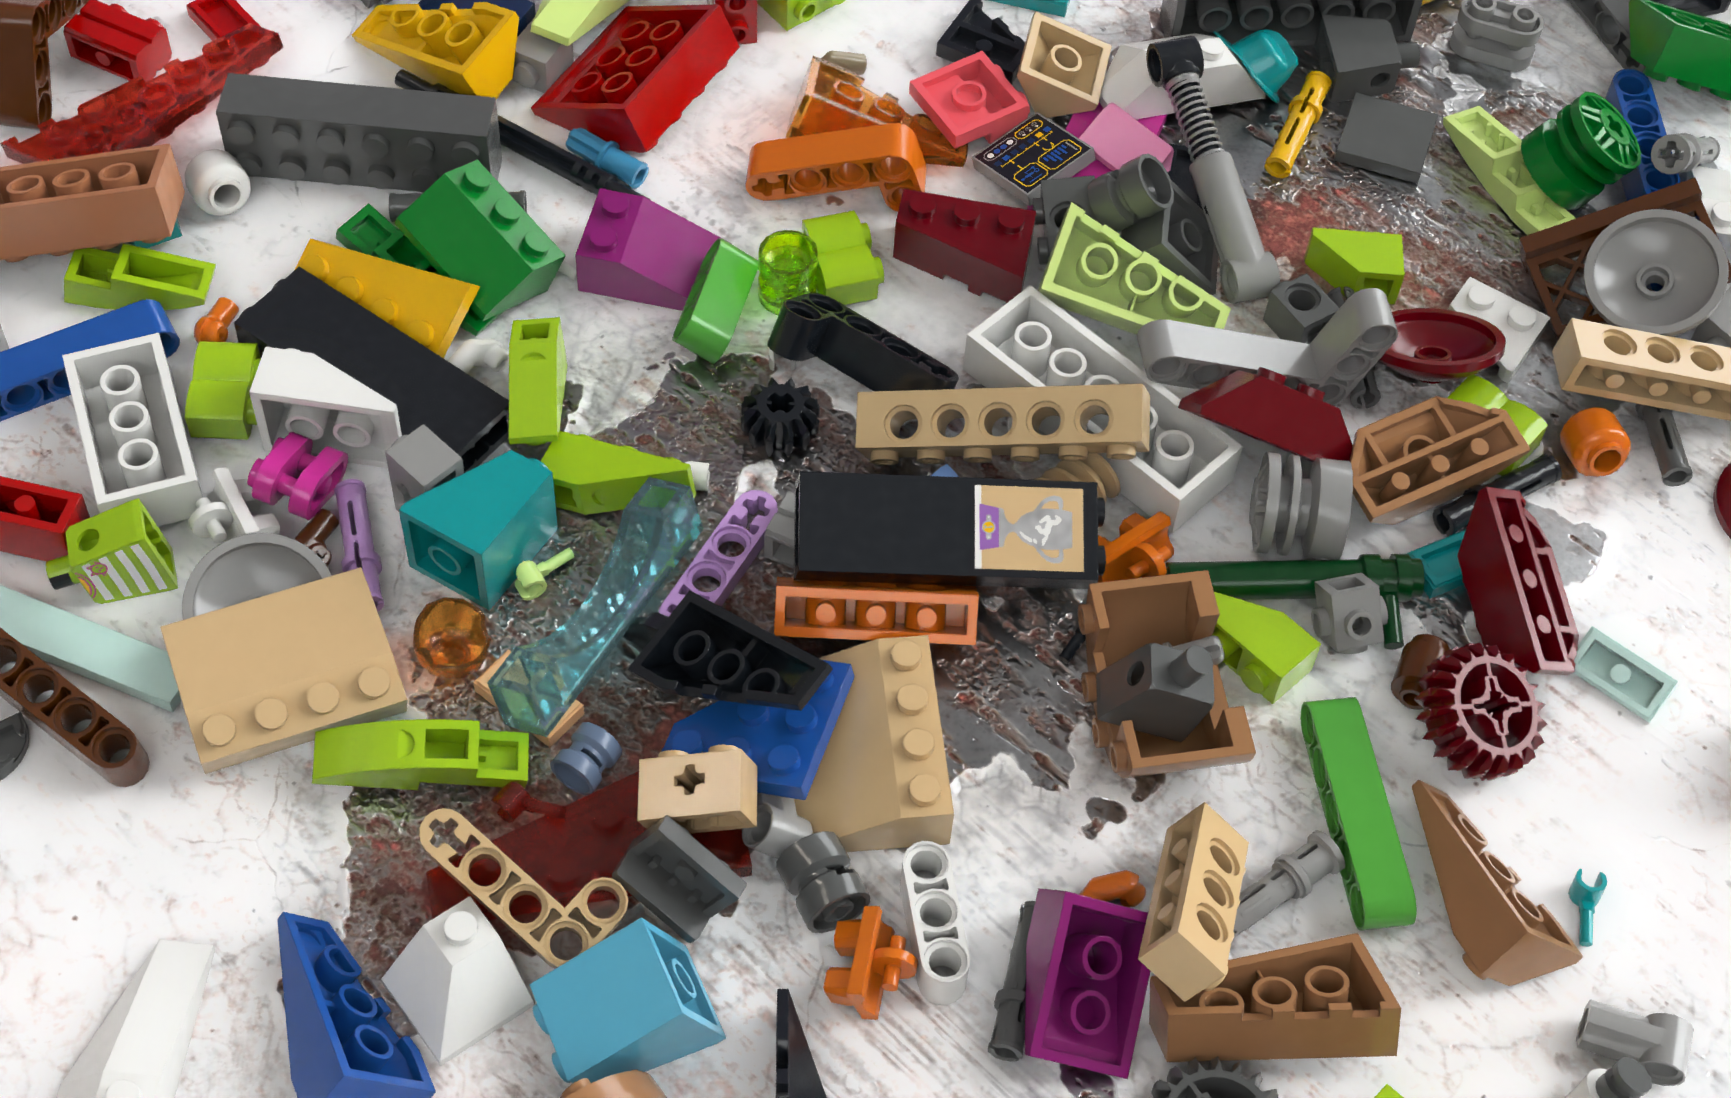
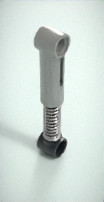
M1186 36L1150 43L1146 53L1149 76L1156 87L1163 86L1167 90L1171 104L1174 106L1173 111L1176 113V119L1179 120L1180 132L1183 134V139L1186 141L1185 146L1188 148V153L1191 155L1190 160L1193 162L1189 166V172L1221 262L1220 276L1224 294L1232 304L1268 297L1271 290L1280 283L1278 265L1271 252L1265 251L1232 155L1229 152H1225L1221 148L1223 143L1218 141L1220 139V136L1216 134L1218 129L1214 127L1215 122L1211 120L1213 115L1209 113L1208 101L1204 100L1205 94L1202 93L1203 87L1200 86V78L1204 71V59L1199 41L1195 36Z

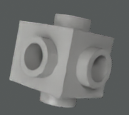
M1363 573L1314 582L1317 608L1312 609L1311 619L1317 637L1342 654L1361 653L1368 649V645L1384 642L1383 625H1386L1388 622V611L1383 597L1380 596L1379 585Z

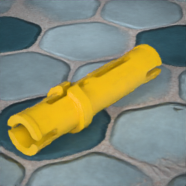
M1311 71L1307 74L1299 95L1294 96L1288 106L1289 116L1264 165L1266 171L1273 177L1286 178L1290 175L1292 166L1311 126L1317 123L1322 115V103L1331 88L1332 81L1328 75L1321 71Z

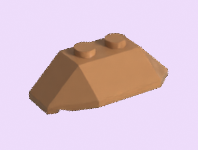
M1435 396L1356 431L1350 456L1353 470V495L1370 523L1395 525L1463 495L1466 489L1474 485L1483 484L1528 454L1531 449L1506 410L1493 407L1489 410L1472 403Z

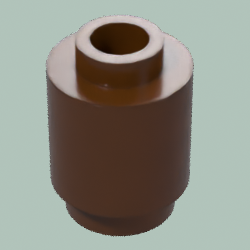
M1430 634L1416 635L1402 650L1391 683V691L1404 706L1410 709H1423L1414 700L1423 691L1418 680L1428 673L1427 666L1434 659L1444 655L1445 651L1450 650L1448 644L1441 638Z

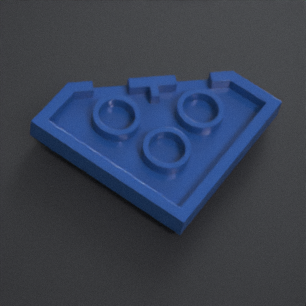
M823 660L833 670L802 711L719 700L674 723L662 751L680 750L688 754L708 752V749L715 745L736 746L742 749L758 766L757 793L806 800L855 676L852 666L847 663Z

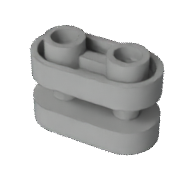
M1463 0L1457 17L1458 22L1454 26L1450 38V47L1462 58L1506 71H1522L1531 63L1535 52V44L1538 42L1544 27V19L1532 7L1506 0Z

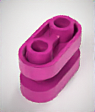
M290 432L285 438L279 437L275 441L270 453L264 460L258 458L249 472L247 484L252 487V497L272 506L284 495L289 496V513L311 520L334 495L335 486L342 481L347 468L348 454L326 446L317 456L311 455L312 439L295 432Z

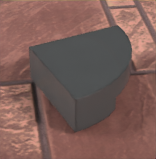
M21 712L0 721V781L18 767L28 749L29 730Z

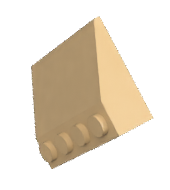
M361 567L160 627L192 737L205 774L314 741L315 731L370 723L407 711L408 700Z
M928 635L879 638L819 658L826 661L851 664L855 677L806 800L794 799L797 815L811 823L813 833L823 831L834 832L839 837L846 852L908 848L914 843L921 841H932L939 845L950 844L954 810Z

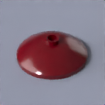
M1432 308L1393 311L1392 315L1398 330V337L1378 361L1404 376L1424 383L1436 384L1455 381L1483 372L1497 363L1504 355L1506 339L1502 331L1495 325L1466 313Z

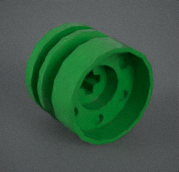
M1592 92L1581 94L1571 102V105L1568 104L1557 113V119L1549 118L1526 135L1521 143L1523 160L1533 180L1552 201L1567 210H1578L1604 190L1605 184L1613 185L1623 175L1629 174L1641 164V150L1630 125L1611 103Z

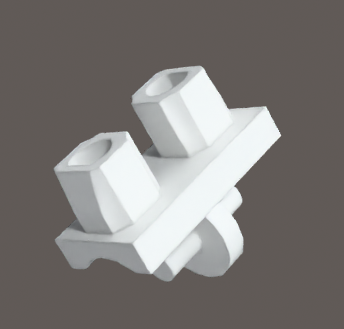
M228 467L213 469L212 476L216 485L207 497H202L196 501L197 509L189 518V526L194 535L200 538H212L215 543L251 533L279 535L280 525L274 513L251 514L250 511L260 510L262 501L252 497V487L248 486V479L234 480Z

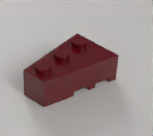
M903 189L895 225L893 258L942 280L947 275L968 285V291L975 295L981 296L985 292L1008 303L1023 291L1033 239L1036 211Z

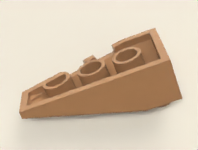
M1417 780L1411 787L1453 935L1466 952L1462 955L1466 966L1482 980L1490 978L1510 987L1579 962L1583 955L1544 904H1539L1536 907L1523 893L1514 887L1522 879L1511 866L1507 867L1494 854L1482 850L1488 845L1487 839L1450 796L1421 780Z

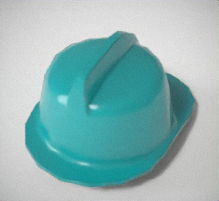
M1266 29L1258 30L1231 44L1214 30L1213 33L1241 59L1259 87L1270 99L1278 104L1280 98L1277 91L1290 78L1298 65V57L1287 40L1280 33Z

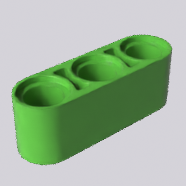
M718 238L702 261L674 331L672 341L711 364L716 363L732 339L760 264L759 261L726 240Z

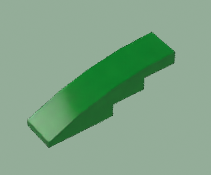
M369 203L337 229L335 239L347 249L439 274L400 229H397ZM469 308L460 328L478 336L503 312L482 321Z

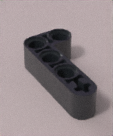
M808 293L785 300L767 342L770 350L789 360L804 361L818 357L874 392L955 389L959 380L958 374L945 364L837 300L819 293Z

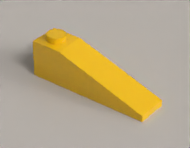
M474 2L471 9H457L454 3H442L439 9L422 10L419 4L377 5L355 30L352 37L356 42L432 85L440 83L459 94L496 97L497 99L503 89L513 79L519 16L515 11L488 2Z

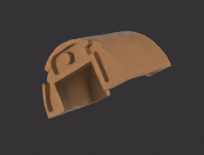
M1208 570L1089 584L1086 604L1078 605L1079 628L1082 635L1086 634L1088 672L1082 673L1081 686L1085 702H1093L1096 718L1092 719L1093 741L1096 748H1105L1114 773H1117L1121 778L1247 763L1256 754L1244 706L1229 708L1218 664L1213 665L1215 698L1213 708L1181 743L1134 730L1132 720L1122 721L1120 726L1097 720L1096 674L1149 643L1163 645V643L1170 642L1173 647L1212 636L1220 613Z

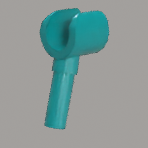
M1579 869L1571 883L1568 894L1571 901L1579 906V944L1589 947L1593 945V914L1595 913V906L1599 903L1608 881L1606 875L1603 872H1599L1594 887H1590L1582 881V869Z

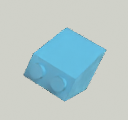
M642 917L529 984L537 1003L532 1008L534 1017L541 1029L550 1035L556 1052L552 1053V1062L560 1077L567 1083H574L583 1078H588L592 1083L604 1077L634 1069L646 1072L718 1044L726 1039L686 945Z

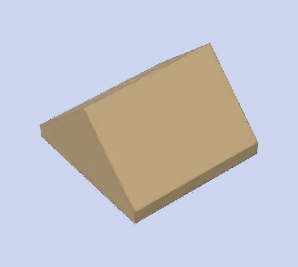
M1035 11L1030 22L1017 72V78L1034 112H1038L1046 118L1095 110L1099 103L1112 45Z

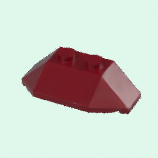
M1259 367L1257 374L1238 370L1182 398L1179 403V409L1298 455L1311 462H1314L1317 457L1350 462L1353 445L1340 408L1323 402L1326 393L1301 383H1298L1296 390L1285 386L1286 376L1272 370Z
M1485 487L1478 492L1457 555L1463 574V583L1468 591L1476 619V627L1481 636L1483 646L1497 645L1500 654L1513 653L1514 663L1521 667H1528L1527 670L1532 673L1568 676L1575 672L1576 664L1574 659L1577 655L1579 634L1552 546L1537 520L1525 508L1526 501L1520 491Z

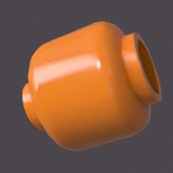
M1591 407L1577 412L1564 424L1560 433L1561 447L1575 469L1585 476L1599 477L1616 472L1626 461L1631 450L1629 436L1615 415L1605 408Z

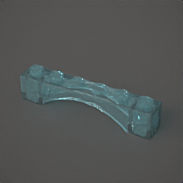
M649 477L624 508L619 530L609 558L596 584L582 605L562 626L549 636L532 644L516 646L487 682L505 725L547 737L630 628L634 619L639 616L704 528L690 486Z

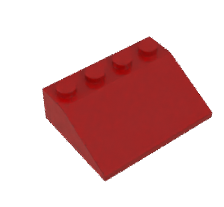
M719 4L626 6L539 98L531 109L536 116L567 130L583 128L606 142H617L619 149L622 151L644 153L657 145L659 137L671 124L681 118L684 109L694 98L704 92L708 82L716 73L727 66L728 60L740 46Z

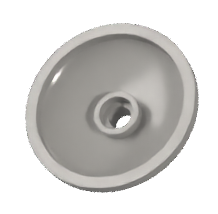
M1664 209L1634 212L1610 224L1592 243L1584 266L1585 290L1591 305L1601 318L1612 326L1665 336H1675L1687 332L1709 318L1723 299L1729 275L1726 252L1714 232L1694 217ZM1651 283H1658L1663 288L1659 291H1650L1647 289V286Z
M251 533L237 536L213 548L195 566L184 590L182 617L183 620L332 575L317 554L294 539L272 533Z

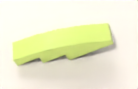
M1481 106L1443 117V126L1465 162L1490 196L1526 235L1576 219L1564 207L1552 201L1533 180L1523 160L1521 152L1522 140Z

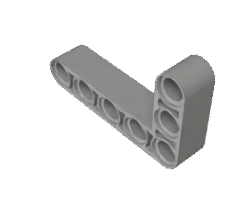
M1367 288L1352 294L1310 344L1166 319L1151 321L1142 326L1137 333L1144 368L1150 381L1200 390L1238 370L1257 374L1259 367H1263L1286 376L1284 385L1296 390L1298 383L1325 392L1323 402L1333 406L1341 403L1398 337V330L1386 294L1377 288Z

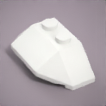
M1193 33L1121 44L1105 74L1099 102L1103 108L1112 102L1134 119L1175 113L1167 90L1163 86L1156 87L1152 83L1147 68L1146 53L1150 43L1186 36H1195L1202 49L1204 71L1200 78V86L1203 87L1204 100L1208 101L1207 107L1264 99L1266 93L1252 78L1241 59L1219 37Z

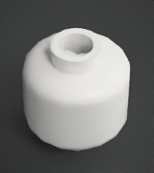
M218 149L203 151L196 155L187 165L184 174L186 188L199 208L208 214L216 216L230 215L241 209L247 202L251 192L250 179L238 160L227 151Z

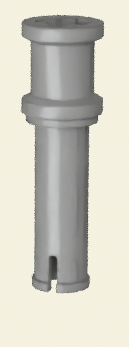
M1687 133L1665 135L1659 138L1653 145L1651 161L1654 167L1661 173L1677 174L1689 172L1700 163L1707 164L1715 161L1720 154V145L1715 138L1710 136L1709 138H1706V136L1696 138ZM1704 150H1709L1707 154H1703Z
M1316 830L1308 836L1307 844L1290 856L1282 854L1276 858L1272 865V871L1240 893V905L1237 909L1233 930L1234 937L1250 928L1290 898L1306 897L1311 893L1312 885L1327 874H1338L1345 868V860L1334 840L1326 833Z

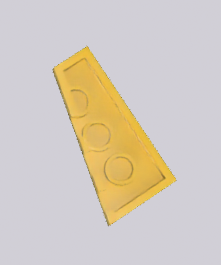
M311 238L295 268L296 270L300 266L442 358H444L480 288L478 285Z

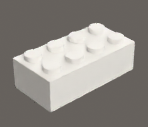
M150 334L62 355L99 512H105L139 498L158 527L189 519L191 514L197 509L196 501L203 496L160 334Z

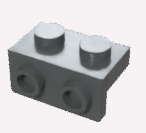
M668 815L633 839L612 873L614 880L621 883L626 891L688 943L697 940L709 919L737 901L747 886V883L733 872L728 864L718 859L691 836L686 828L677 824Z

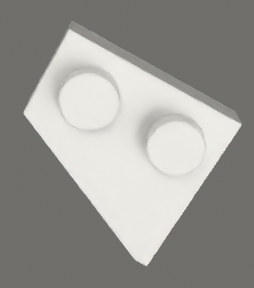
M1472 277L1468 278L1448 308L1451 311L1479 317L1502 331L1506 339L1505 352L1496 364L1500 367L1497 375L1506 383H1509L1545 331L1551 318Z

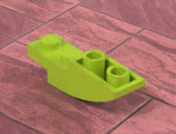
M453 719L392 720L315 731L312 784L418 790L420 782L525 789L528 782L529 733L480 730V721Z

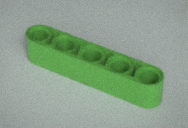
M1356 697L1303 702L1300 716L1302 734L1330 837L1344 856L1345 868L1340 874L1355 926L1358 930L1363 931L1413 925L1417 912L1415 893L1359 701Z

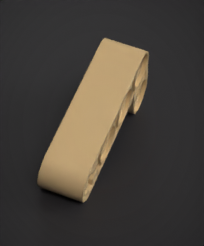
M442 808L434 810L425 816L420 824V842L427 855L554 969L569 961L561 960L551 952L550 943L556 934L562 931H572L577 934L582 942V950L579 953L581 954L608 938L626 915L628 906L626 890L621 883L612 878L600 877L593 879L564 908L467 819L453 809ZM438 825L445 830L455 825V838L466 850H468L472 841L478 844V846H475L465 854L458 868L451 864L460 858L450 845L442 843L438 848L433 846L436 842L433 830ZM485 858L494 860L501 867V874L498 880L486 887L478 886L470 879V869L473 864ZM600 890L613 893L619 903L617 912L605 919L592 915L587 905L590 896ZM521 895H532L537 898L542 907L538 918L529 923H520L514 920L510 914V906L514 899Z

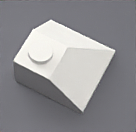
M470 896L424 924L381 978L382 984L440 1066L534 1006V1001L500 936Z

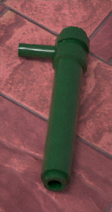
M1379 554L1359 555L1358 559L1166 563V575L1208 570L1214 592L1241 600L1316 598L1315 581L1363 573L1379 585L1380 596L1383 597L1386 603L1388 622L1386 625H1383L1384 648L1390 650L1399 649L1404 646L1399 602H1409L1411 597H1421L1425 581L1424 567L1421 559H1411L1409 554H1391L1389 559H1381Z

